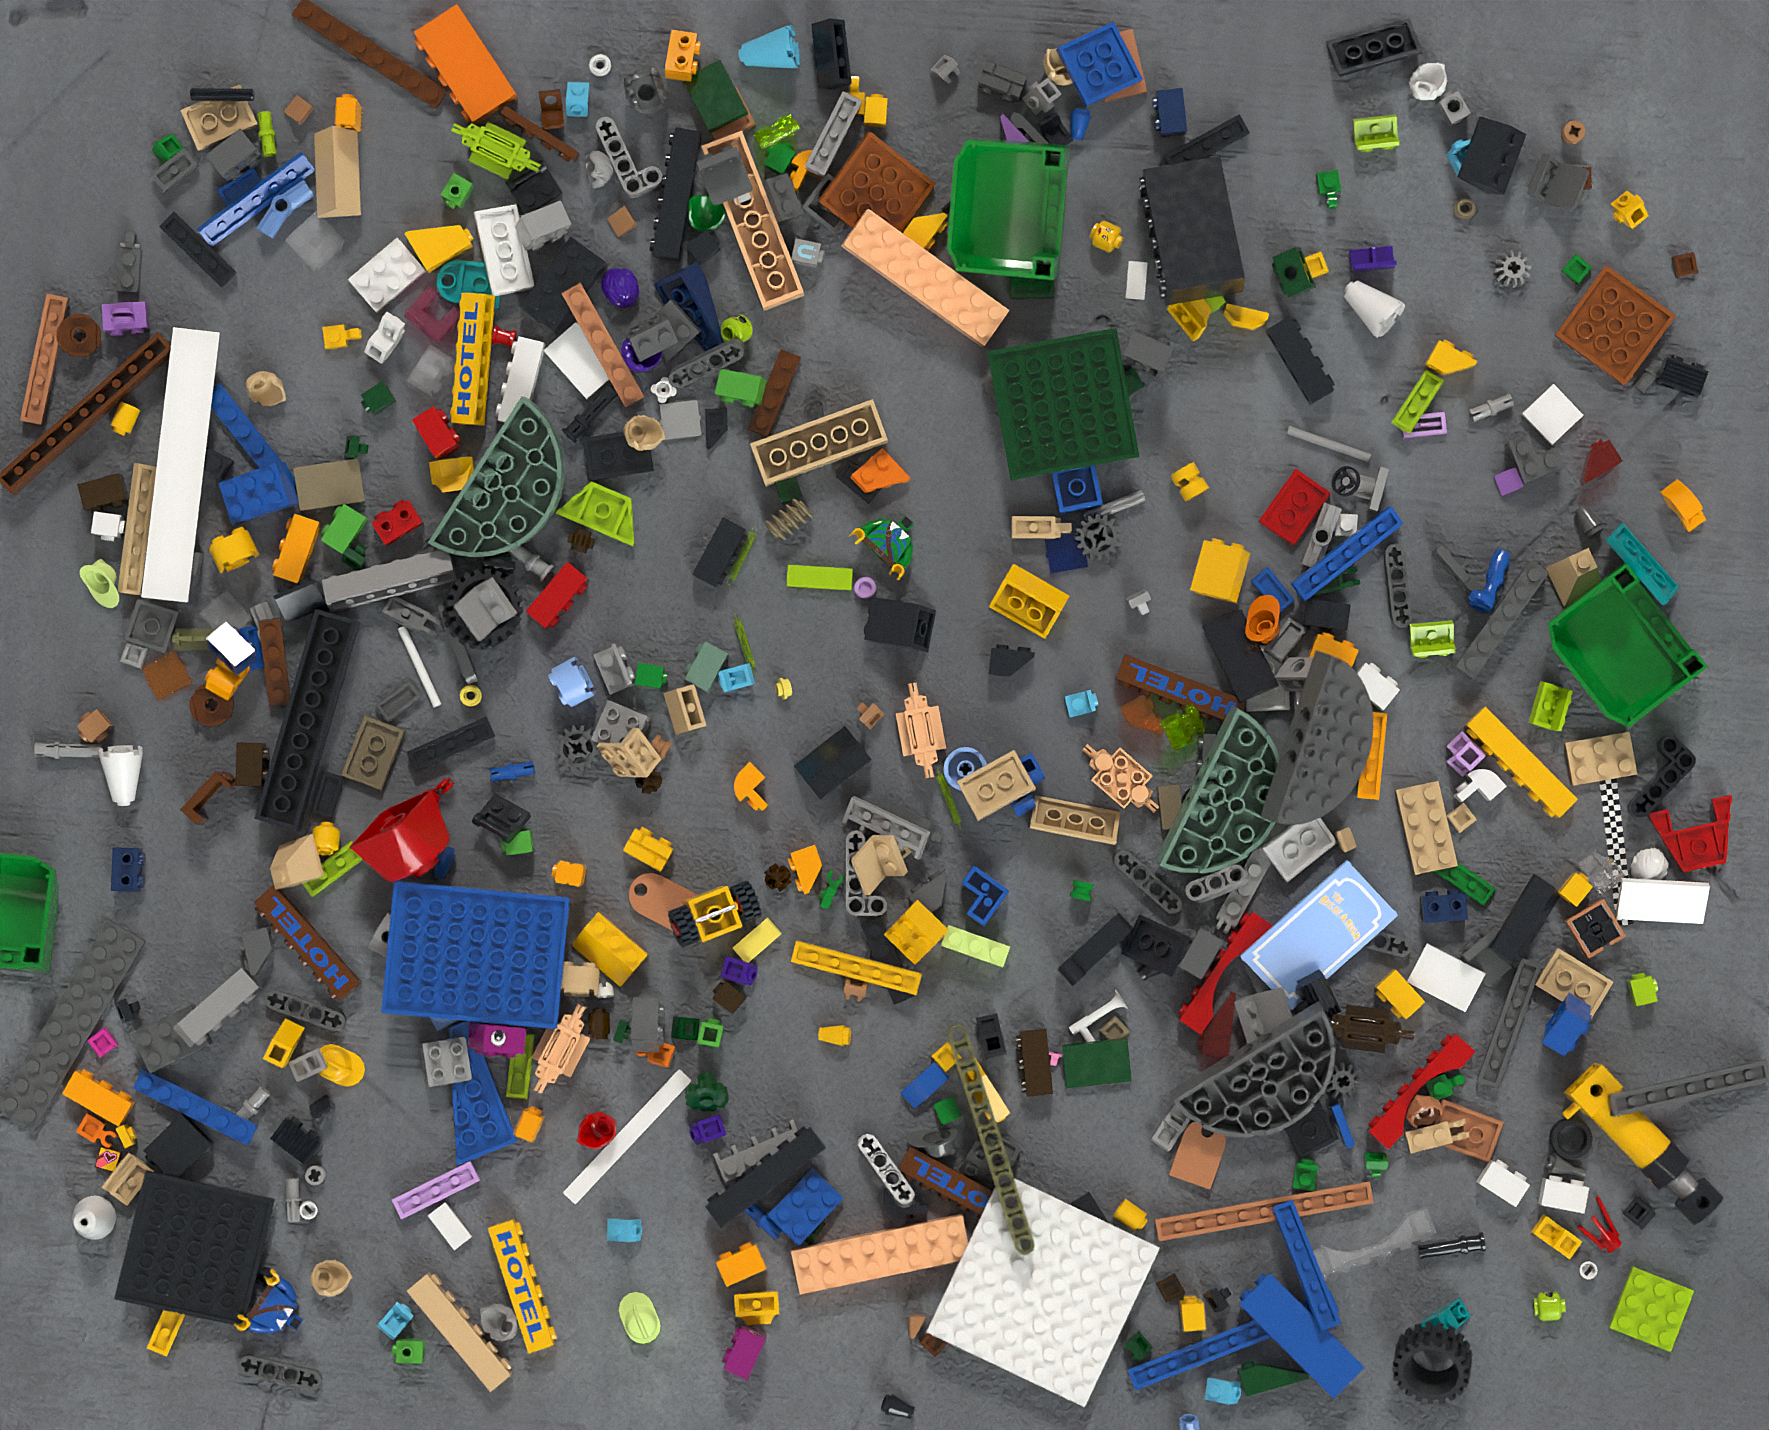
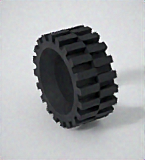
M479 569L473 570L470 574H464L448 590L447 597L443 601L445 609L442 611V615L447 618L444 624L446 628L450 627L452 629L450 634L453 638L456 635L460 638L459 643L462 645L469 643V648L473 649L477 646H480L481 649H487L489 646L493 648L511 636L522 619L520 615L523 613V607H520V603L523 601L522 596H517L518 587L516 585L512 587L509 584L511 579L508 576L505 579L501 578L502 573L499 571L493 574L490 573L491 569H484L482 572H479ZM493 577L517 613L497 625L487 636L478 641L463 618L458 614L454 605L475 586Z
M1426 1322L1425 1327L1418 1323L1415 1324L1414 1331L1409 1327L1405 1330V1335L1401 1334L1396 1345L1392 1372H1394L1393 1377L1395 1381H1398L1400 1390L1406 1388L1405 1394L1411 1397L1414 1394L1416 1395V1401L1421 1402L1422 1398L1428 1399L1427 1404H1433L1434 1400H1438L1439 1404H1443L1447 1397L1450 1401L1456 1399V1393L1460 1396L1464 1392V1387L1467 1388L1473 1353L1472 1350H1469L1470 1344L1468 1340L1463 1342L1464 1335L1461 1332L1457 1335L1454 1334L1455 1328L1449 1326L1447 1330L1443 1328V1323L1438 1322V1326L1435 1327L1432 1326V1322ZM1424 1350L1438 1351L1450 1357L1453 1365L1442 1371H1430L1418 1365L1413 1355Z

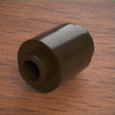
M605 1008L592 1009V1013H588V1034H591L592 1040L608 1039V1034H610V1013H606Z

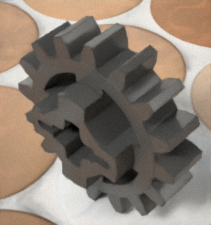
M1098 513L1094 514V518L1086 515L1088 521L1080 520L1079 522L1082 527L1075 528L1079 535L1074 536V539L1080 540L1076 547H1083L1081 551L1083 555L1089 552L1090 559H1093L1094 555H1096L1098 560L1102 559V555L1110 558V551L1117 552L1114 546L1121 545L1117 538L1122 537V534L1116 532L1120 526L1113 525L1115 522L1113 518L1107 520V514H1103L1101 518ZM1097 523L1095 527L1088 529L1091 524ZM1107 525L1111 529L1112 537L1106 532ZM1100 531V534L1103 537L1102 539H1097L1096 542V539L1093 537V535L1098 534ZM1084 536L1090 541L1089 548L1085 544ZM1108 544L1106 548L1099 550L1101 546Z
M573 725L571 732L568 729H564L566 735H558L561 742L555 743V746L559 747L555 754L561 755V758L558 760L559 763L566 762L564 765L565 769L572 766V772H575L577 767H579L580 771L584 772V766L591 769L592 761L598 763L595 756L601 755V752L597 750L599 743L591 739L592 729L585 732L584 726L581 725L580 730H577L576 726ZM575 734H582L578 740L569 738ZM589 740L593 746L592 753L588 751L587 747ZM570 743L574 745H579L580 743H582L583 745L581 748L587 754L585 755L584 753L579 752L577 754H574L575 749L572 745H570ZM564 745L569 748V755L567 757L564 753ZM584 757L587 759L583 763H574L577 758Z

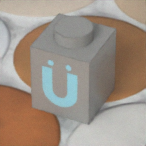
M796 238L791 258L792 263L817 268L818 262L822 263L825 250H821L820 243Z

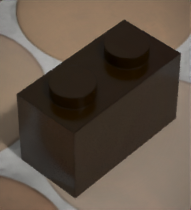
M120 473L77 484L83 509L90 511L91 514L104 510L103 507L109 505L112 508L125 505L124 501L129 500L125 480Z
M237 742L235 786L264 787L268 774V769H265V761L269 760V748H266V743Z

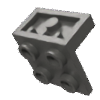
M989 1133L985 1137V1142L989 1145L997 1141V1136L993 1133ZM978 1134L974 1145L960 1166L959 1172L994 1190L995 1183ZM1001 1137L1010 1167H1012L1021 1148ZM996 1154L992 1157V1164L996 1166L1001 1165L1004 1158L1002 1155Z

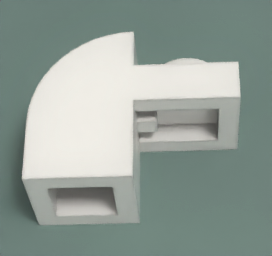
M386 312L381 319L378 330L368 340L364 352L382 364L401 340L405 332L403 330L405 323L398 317Z
M1486 769L1472 770L1465 774L1470 782L1464 781L1456 788L1457 793L1454 797L1459 802H1463L1475 790H1478L1487 801H1491L1507 786L1492 771Z

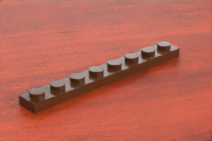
M301 0L291 14L292 17L435 110H437L447 95L448 91L309 0Z

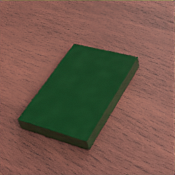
M721 60L698 70L696 75L692 74L691 82L683 81L710 133L749 114Z
M1127 1038L1062 1045L1066 1088L1132 1081Z

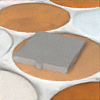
M697 400L659 404L661 413L660 424L664 431L665 440L702 436L700 427L702 417L699 415Z

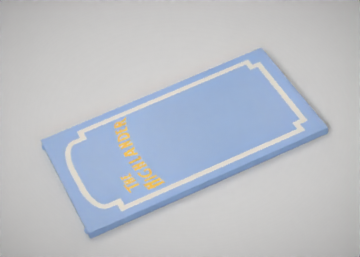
M1346 860L1244 951L1240 957L1271 990L1280 987L1284 989L1289 1008L1292 1011L1302 1002L1296 991L1299 988L1296 981L1319 969L1325 978L1328 979L1393 921L1398 914L1351 865V862Z

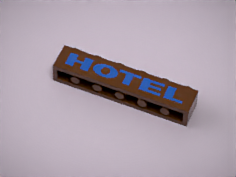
M1124 654L1115 680L1119 681L1118 685L1128 689L1131 686L1139 688L1138 693L1148 697L1151 694L1159 696L1158 700L1169 705L1171 702L1180 704L1179 709L1190 713L1193 709L1200 712L1199 716L1211 720L1214 717L1219 719V724L1221 725L1232 705L1243 711L1247 701L1239 703L1237 697L1127 654Z
M272 885L254 901L257 906L255 908L257 913L262 918L266 916L271 921L269 926L276 934L281 933L285 937L284 943L290 950L295 949L300 954L298 959L304 966L307 967L309 965L314 970L312 975L319 983L324 982L329 987L327 992L333 999L343 1000L362 983L281 889L275 890V886Z
M911 1145L898 1166V1170L901 1171L904 1178L910 1181L912 1178L920 1181V1187L931 1191V1189L938 1191V1196L948 1202L953 1199L958 1202L957 1207L966 1212H969L970 1209L978 1213L976 1217L979 1219L993 1192L988 1187Z

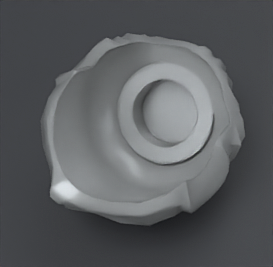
M592 151L585 158L590 160L585 166L590 188L595 189L604 187L605 183L610 180L613 174V165L609 157L603 152Z
M493 1304L481 1308V1326L485 1333L490 1334L491 1339L506 1341L514 1338L518 1330V1321L510 1307Z

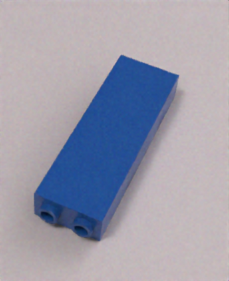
M1263 1273L1254 1282L1257 1286L1252 1291L1247 1289L1239 1297L1241 1300L1239 1305L1334 1399L1365 1367L1328 1330L1319 1332L1313 1315L1271 1273L1267 1276Z

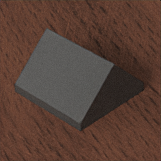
M826 173L825 177L821 179L801 208L813 221L835 234L843 221L817 202L834 179L829 173Z

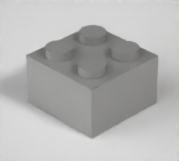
M560 200L522 215L515 225V229L524 249L532 248L534 251L542 248L545 242L551 241L555 243L564 238L563 235L567 233L571 226V222Z

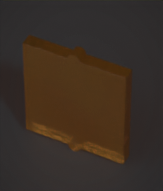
M176 651L142 668L149 682L148 686L152 688L158 700L192 683L185 670L186 665L182 664Z

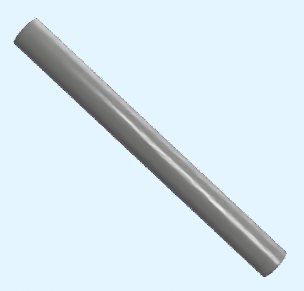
M1292 426L1288 427L1286 433L1369 462L1371 457L1370 453Z

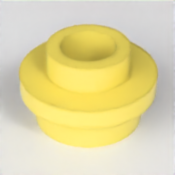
M779 678L778 683L775 684L777 696H781L783 700L792 695V688L789 679Z
M467 685L462 688L460 700L464 705L472 707L481 701L482 693L477 686ZM474 692L475 698L469 700L467 694Z

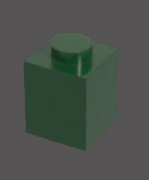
M383 381L361 394L363 401H361L362 406L367 413L371 411L374 415L396 402V399Z

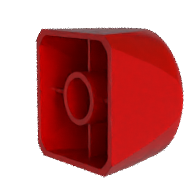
M429 789L381 812L349 848L386 881L395 882L409 875L412 878L419 877L434 867L439 861L438 855L449 844L451 836L433 792Z

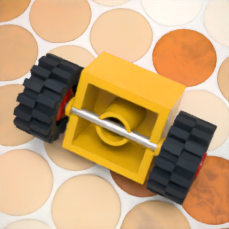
M744 881L731 886L730 891L728 886H720L682 901L683 906L668 911V917L673 934L676 936L679 945L683 948L696 942L708 941L743 927L741 921L747 923L762 916V911L759 907L760 903L757 900V895H755V890L752 889L749 881Z

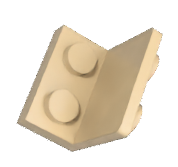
M632 728L621 743H599L597 745L601 756L608 761L613 768V772L620 777H648L661 760L639 728Z
M872 835L851 859L865 895H870L886 876H904L908 872L894 835Z

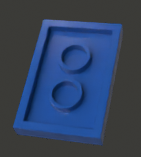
M812 1168L767 1217L799 1246L844 1198Z

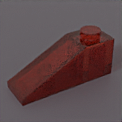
M1235 992L1228 993L1203 1031V1036H1199L1197 1049L1201 1050L1200 1054L1217 1057H1227L1229 1055Z

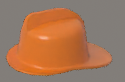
M1263 595L1255 599L1250 605L1245 627V634L1250 640L1268 645L1270 641L1278 636L1280 631V604L1275 597Z

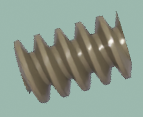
M792 499L793 507L786 504V513L778 510L779 518L772 515L773 523L767 520L764 522L766 528L778 542L779 537L783 540L787 539L785 532L793 534L792 526L800 529L799 521L806 524V515L813 518V515L801 500Z

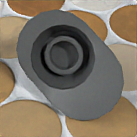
M949 1127L920 1130L909 1134L906 1141L911 1146L922 1147L927 1155L940 1158L955 1153L954 1139L957 1137L958 1131L955 1128Z

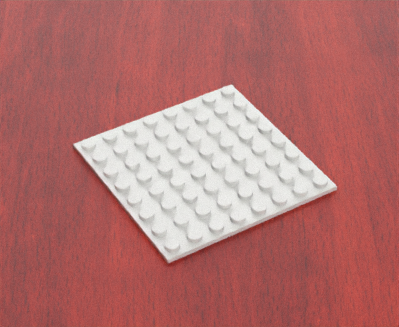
M1006 1175L1001 1176L998 1180V1184L1003 1187L1010 1183V1177ZM1014 1178L1034 1239V1250L1028 1255H1022L1017 1252L995 1187L926 1332L1085 1407L1160 1248ZM1013 1196L1005 1200L1007 1207L1011 1208L1017 1204V1199ZM1017 1217L1013 1219L1012 1226L1014 1228H1021L1024 1220ZM1026 1238L1021 1239L1018 1244L1019 1248L1027 1249L1030 1246V1240Z

